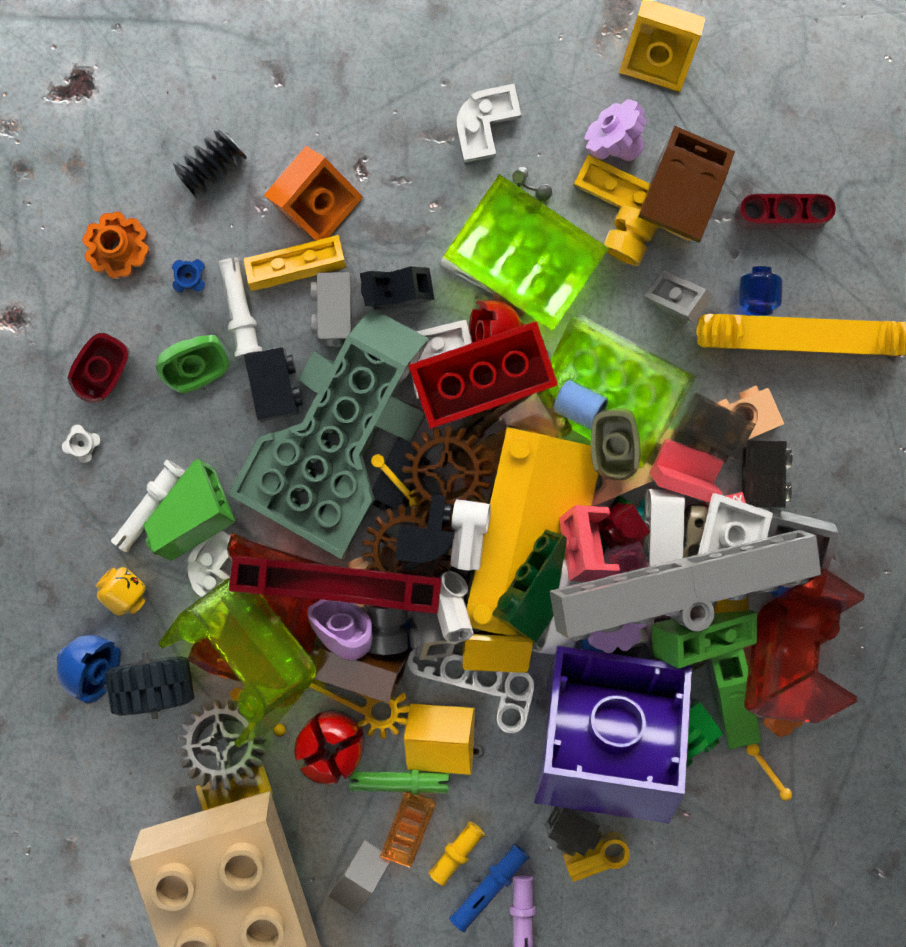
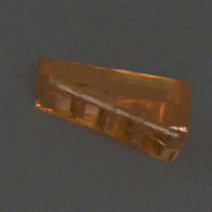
M403 793L380 857L409 868L412 867L435 809V801L420 794ZM409 806L417 810L423 811L424 814L416 812L406 807ZM405 817L420 824L417 827L401 820ZM397 830L415 836L414 840L396 834ZM395 842L410 848L409 853L391 847L392 843Z

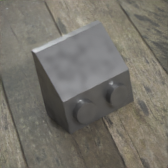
M770 508L769 512H772L773 515L767 538L797 530L816 535L821 575L809 578V582L805 584L791 585L787 583L780 586L821 596L839 534L835 523Z

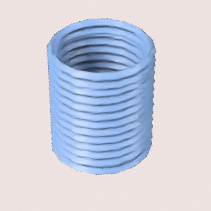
M569 380L562 386L554 403V412L591 430L595 416L599 412L606 410L608 399L607 397L604 398V395H598L595 391L592 392L589 388H583V385L580 386V384Z

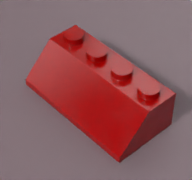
M537 321L408 365L430 429L558 386V381Z

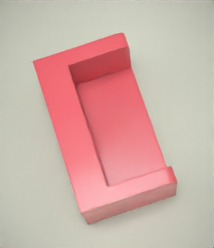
M575 505L559 518L561 534L567 538L565 559L569 581L588 582L616 575L620 572L619 564H605L598 523L610 515L609 507Z

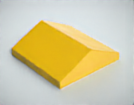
M410 703V712H408V722L404 734L407 770L471 775L473 769L475 708Z

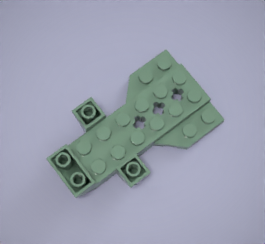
M371 308L349 333L335 361L313 351L298 379L317 393L303 422L281 431L259 436L228 495L339 559H344L375 502L363 458L379 428L412 442L425 418L423 410L396 396L410 372L408 365L418 362L430 339ZM338 432V438H340L339 445L329 446L331 441L327 439L328 435ZM322 461L324 464L322 467L325 468L324 473L316 476L314 475L316 470L312 468L313 463H320ZM307 491L308 503L299 504L301 498L297 497L298 492Z

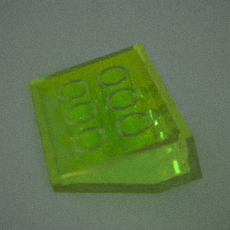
M498 174L443 257L553 331L596 270L609 248Z
M584 315L570 318L550 359L558 386L534 393L528 405L591 440L590 428L587 429L585 426L573 420L571 421L567 417L565 418L557 414V412L555 413L554 403L562 386L569 380L580 384V386L583 385V388H589L592 392L595 391L598 395H604V398L607 397L608 399L606 409L621 408L629 409L633 412L640 436L641 459L639 467L644 468L682 406L696 376Z

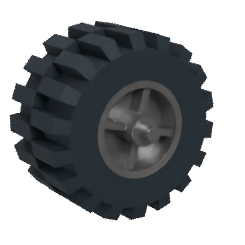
M148 652L142 653V660H139V662L114 667L105 672L111 714L126 716L151 713L152 719H158V712L161 710L182 706L195 699L189 658L176 656L153 660V658H149Z

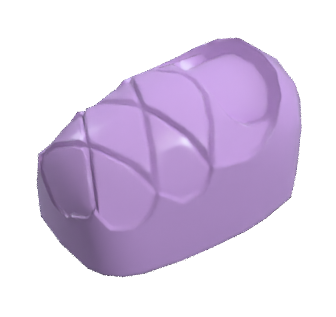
M319 600L308 608L307 615L312 629L323 644L333 653L345 660L354 661L370 651L373 640L372 622L368 614L358 605L348 602Z

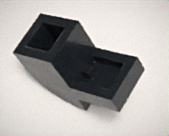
M410 266L391 272L367 271L360 273L361 294L364 298L365 306L373 307L375 310L406 307L435 300L430 268Z
M432 494L428 527L400 525L395 560L418 563L429 562L437 559L448 550L455 532L442 530V523L449 524L452 504L445 503L446 496Z

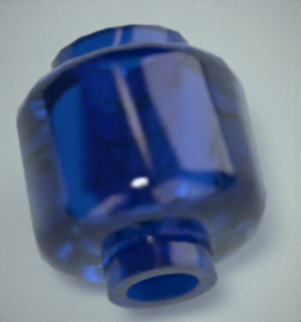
M752 267V272L746 273L740 278V306L747 309L746 313L750 315H772L773 310L779 308L782 304L783 279L778 274L772 273L771 267Z

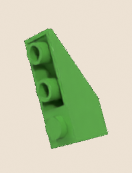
M740 648L708 659L707 665L728 749L761 742L752 682L744 649Z

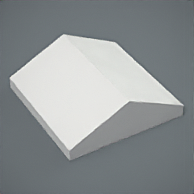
M713 493L698 555L767 538L773 513Z

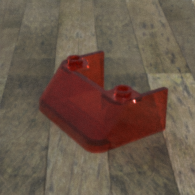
M826 568L821 569V575L809 578V582L794 586L766 604L757 615V643L753 644L751 648L744 701L745 709L757 717L817 724L856 703V695L818 672L820 645L834 639L840 631L841 613L863 601L865 594Z

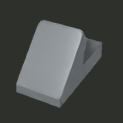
M664 270L661 271L644 295L648 301L683 325L688 321L694 323L713 297L707 289Z

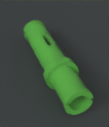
M412 770V772L354 771L353 775L349 777L351 780H359L358 783H349V792L412 793V795H419V793L449 794V785L439 784L440 782H449V773H420L419 770Z

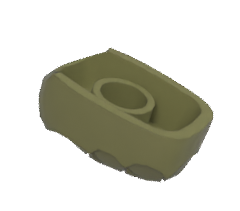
M614 408L603 410L595 416L592 422L591 457L596 472L611 480H626L632 477L639 468L641 459L640 436L635 416L629 409Z

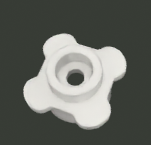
M74 425L66 441L62 444V450L65 454L77 456L80 462L88 463L92 460L94 448L100 445L101 438L96 433L91 434L85 431L82 425ZM80 441L84 442L83 447L79 446Z

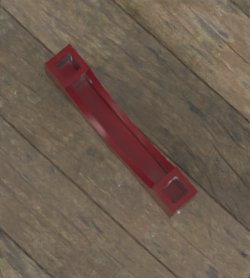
M236 555L232 558L229 591L330 600L438 614L441 577Z

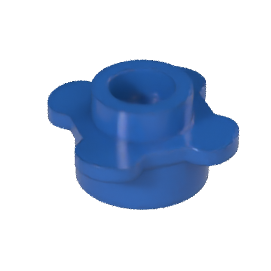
M196 259L193 262L177 260L173 263L172 269L174 270L175 281L172 283V286L177 292H183L185 289H193L196 292H200L204 289L205 282L202 280V271L205 269V265L201 260ZM187 273H191L190 279L186 278Z

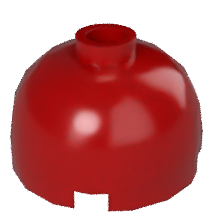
M478 300L476 304L480 305L479 309H472L469 321L472 343L525 325L521 322L520 316L512 306L495 300Z

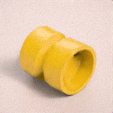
M622 205L613 222L616 229L608 232L601 248L610 256L624 263L639 266L647 251L645 242L652 241L659 226L639 218V209Z

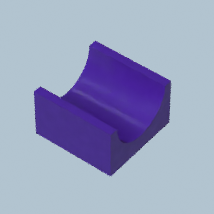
M557 646L547 679L546 692H549L548 716L534 803L669 824L685 794L692 666L688 665L678 669L663 661Z

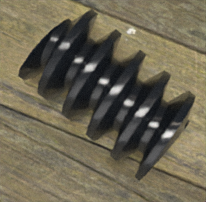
M219 129L214 130L217 141H213L209 137L204 138L206 150L198 145L193 147L196 158L187 153L183 155L186 166L178 162L173 163L176 175L196 199L195 188L203 192L208 191L205 184L206 179L214 184L218 182L215 175L216 171L224 176L228 174L225 167L226 163L235 168L238 166L235 155H239L245 160L247 159V156L231 136Z

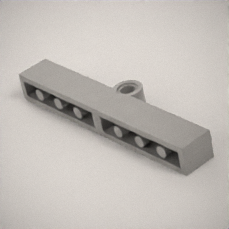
M797 530L551 590L550 596L556 631L569 640L578 641L590 637L589 633L600 630L602 632H615L621 630L622 625L632 622L634 624H647L654 621V617L664 614L671 616L675 622L692 631H702L712 623L714 619V606L717 605L719 600H742L747 598L748 593L773 592L779 589V585L787 583L791 585L805 584L809 582V578L821 575L816 535Z

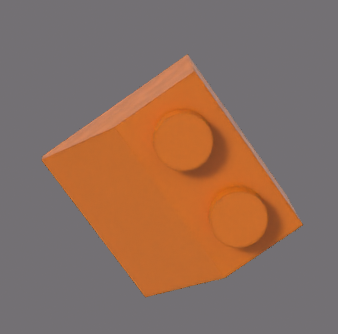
M307 146L303 148L264 194L284 216L314 241L330 237L363 198L324 156Z

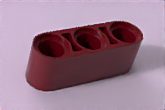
M751 194L745 197L737 206L735 219L741 227L746 229H818L833 218L836 206L833 199L825 194ZM815 204L822 207L824 218L814 217L811 213V205ZM745 205L756 206L759 210V218L753 219L748 217L745 213ZM778 205L788 206L791 209L792 217L789 219L781 217L778 213Z

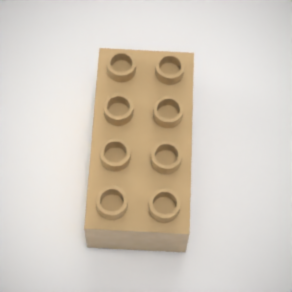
M270 791L140 830L129 862L159 947H321Z

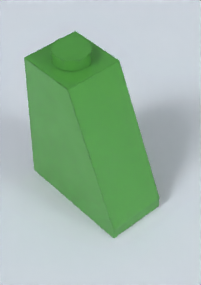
M199 458L193 461L145 522L144 527L148 536L146 543L153 554L172 561L236 522L216 470Z

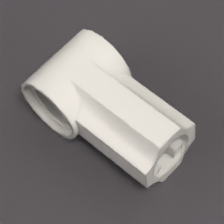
M456 499L452 515V529L455 534L450 566L462 570H479L481 568L484 534H487L491 504Z
M447 571L441 576L437 616L446 643L457 644L461 641L469 640L474 633L463 598L467 594L468 585L461 575L453 571Z

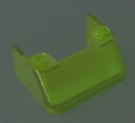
M228 578L183 610L169 627L158 645L163 649L183 639L188 643H197L206 636L245 686L239 694L238 707L249 725L234 742L237 747H240L277 726L315 680L316 668L309 655L261 595L229 591L230 578Z

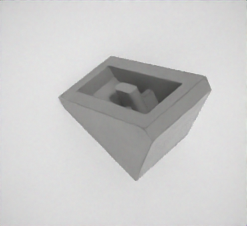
M364 840L329 894V897L357 914L374 892L392 857Z

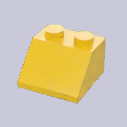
M642 0L619 73L681 92L702 34L705 17L652 0Z

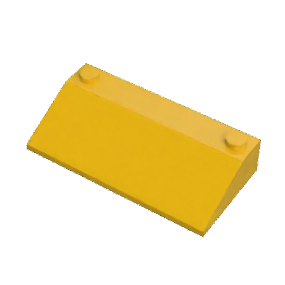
M506 426L505 439L490 501L489 527L487 534H484L481 568L474 572L466 608L472 628L497 634L521 636L494 617L492 613L497 607L499 598L513 582L518 568L525 563L533 550L534 543L544 531L549 530L561 534L559 518L575 505H592L599 473L595 471L593 466L591 445Z

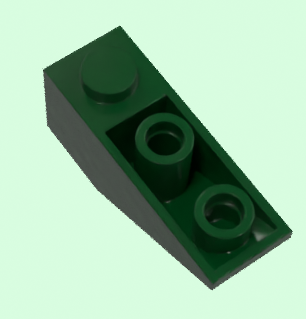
M545 530L536 540L532 552L525 563L518 568L513 582L499 598L497 607L492 613L494 617L516 633L536 643L554 616L550 591L559 589L567 538L564 535Z

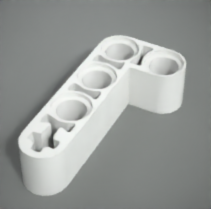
M416 648L411 650L408 657V666L413 674L499 696L496 720L501 730L506 733H517L524 728L534 692V681L528 672H496L495 681L490 685H483L477 678L479 671L464 670L458 677H452L447 674L445 670L446 664L451 660L462 662L461 653L452 652L451 656L444 657L440 664V674L434 673L435 665L426 664L424 669L418 668V662L414 660V656L418 657ZM433 658L429 660L437 662L438 658ZM516 676H523L528 680V687L522 693H515L510 689V682ZM514 708L519 711L520 719L516 724L507 725L502 721V714L506 709Z

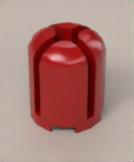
M327 710L319 712L305 724L296 738L294 748L295 760H304L299 769L305 777L318 784L332 785L338 783L341 775L345 780L353 775L362 759L366 742L363 728L358 727V721L354 717L352 718L344 712ZM326 742L333 745L342 742L337 746L336 752L327 751L324 747Z

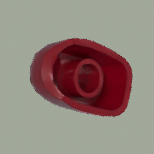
M98 333L92 336L73 361L67 377L74 394L88 403H100L113 392L123 375L130 355L128 346L118 338L107 333Z

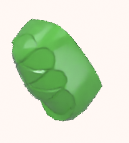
M216 335L197 336L193 339L175 343L163 350L158 355L155 367L159 378L164 384L183 394L199 389L222 376L229 368V360L222 343Z

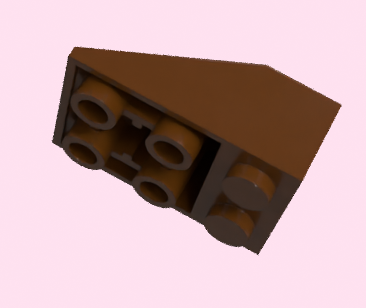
M674 125L659 156L638 217L700 243L728 175L735 151Z

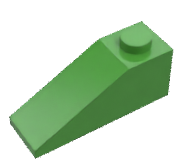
M753 610L714 613L712 623L702 631H692L673 619L652 624L653 656L678 669L757 643V612Z

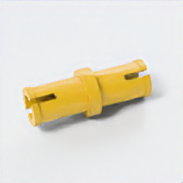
M469 821L453 843L449 842L446 845V852L428 872L430 877L441 886H445L461 864L465 865L467 863L470 852L482 837L484 838L486 835L477 824Z

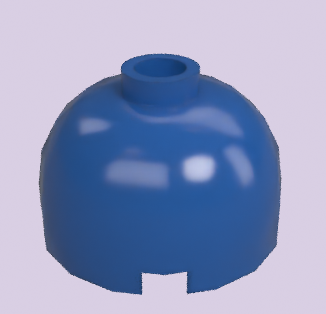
M97 635L77 637L67 644L66 647L62 648L57 656V679L60 686L66 693L87 704L96 702L107 692V689L103 688L106 684L105 672L120 666V649L113 645L115 644L114 642Z

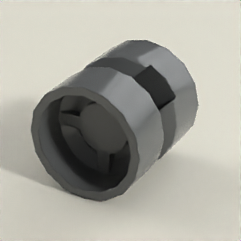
M364 604V611L372 622L373 640L369 653L388 655L406 651L408 649V630L402 625L406 623L408 617L407 610Z

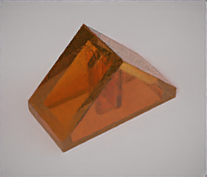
M549 389L537 392L501 415L498 422L559 439L570 434L572 426L567 418L554 412L555 399Z

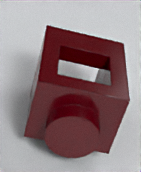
M617 503L609 509L610 515L598 523L600 535L609 549H613L617 545L631 547L650 533L633 504Z

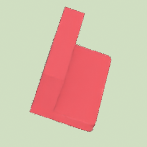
M670 439L664 440L649 472L659 487L709 503L713 493L723 494L714 483L724 463V459L721 456Z

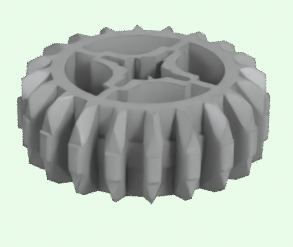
M214 700V710L210 711L206 704H202L201 710L204 714L199 717L196 712L192 711L190 716L195 722L192 725L187 722L182 723V728L188 732V735H178L177 740L186 745L177 748V754L179 756H187L182 759L180 765L182 768L191 767L187 773L190 779L196 778L199 775L197 783L200 786L206 785L210 779V788L212 790L218 789L220 781H222L225 790H230L232 779H235V782L242 786L244 784L241 778L242 774L246 773L251 779L255 776L250 769L251 765L259 768L262 767L263 763L260 759L256 758V755H266L267 749L257 744L266 742L267 736L262 733L257 734L264 726L261 721L253 723L257 717L254 711L244 715L246 712L244 704L238 705L234 711L232 700H227L224 709H222L219 700ZM224 720L241 724L247 730L248 735L240 736L239 734L228 733ZM213 723L212 734L208 738L200 740V743L197 744L203 730ZM221 733L225 740L230 743L229 746H226L227 749L223 751V756L215 746L216 743L219 744L218 740L222 739ZM244 746H248L241 761L230 768L232 766L231 758L233 754L244 750ZM204 753L206 756H216L220 770H212L200 764L197 754Z

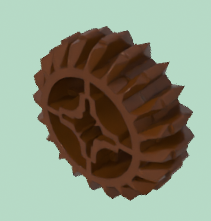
M453 426L446 427L445 436H442L439 427L433 428L434 439H431L424 432L421 434V439L425 445L422 446L416 441L411 443L412 448L418 453L417 455L412 453L405 454V459L413 461V466H403L402 472H412L413 478L406 479L403 482L405 486L415 484L416 489L409 493L411 498L419 494L423 496L418 502L420 508L431 502L433 494L425 485L422 475L432 476L438 480L440 491H442V495L446 496L445 503L452 504L453 508L456 499L472 501L471 497L473 496L478 501L484 500V495L478 489L481 487L488 490L491 487V484L482 481L483 476H493V470H483V464L492 462V458H480L479 454L484 452L487 447L484 444L476 449L473 447L478 439L476 435L470 436L465 441L466 429L460 428L457 436L454 437ZM444 443V450L442 451L440 461L435 465H422L428 452L435 446ZM454 444L462 447L470 455L474 467L462 466L457 462ZM448 461L452 463L451 467L464 471V473L452 475L448 481L444 479L445 475L441 476L440 472H433L432 469L446 467ZM461 477H474L468 491L462 496L452 499V491L457 479Z
M401 505L398 507L400 515L398 517H394L391 509L385 511L389 519L386 523L377 516L374 520L380 526V529L377 531L374 528L368 527L366 530L367 533L375 536L374 540L362 541V545L372 547V553H363L362 559L373 558L374 564L368 565L365 569L374 570L377 568L378 571L389 572L380 558V543L382 542L390 547L396 556L397 546L393 545L392 541L397 543L398 539L386 534V532L392 526L403 522L416 523L415 526L428 527L427 519L429 518L430 511L425 510L422 518L416 517L418 513L417 506H412L411 515H405V507ZM443 554L435 560L420 563L429 568L422 576L437 577L434 575L436 570L443 574L447 572L448 569L439 564L441 560L451 561V555ZM395 560L390 572L401 573L405 565L410 561H403L401 566H398L400 560Z

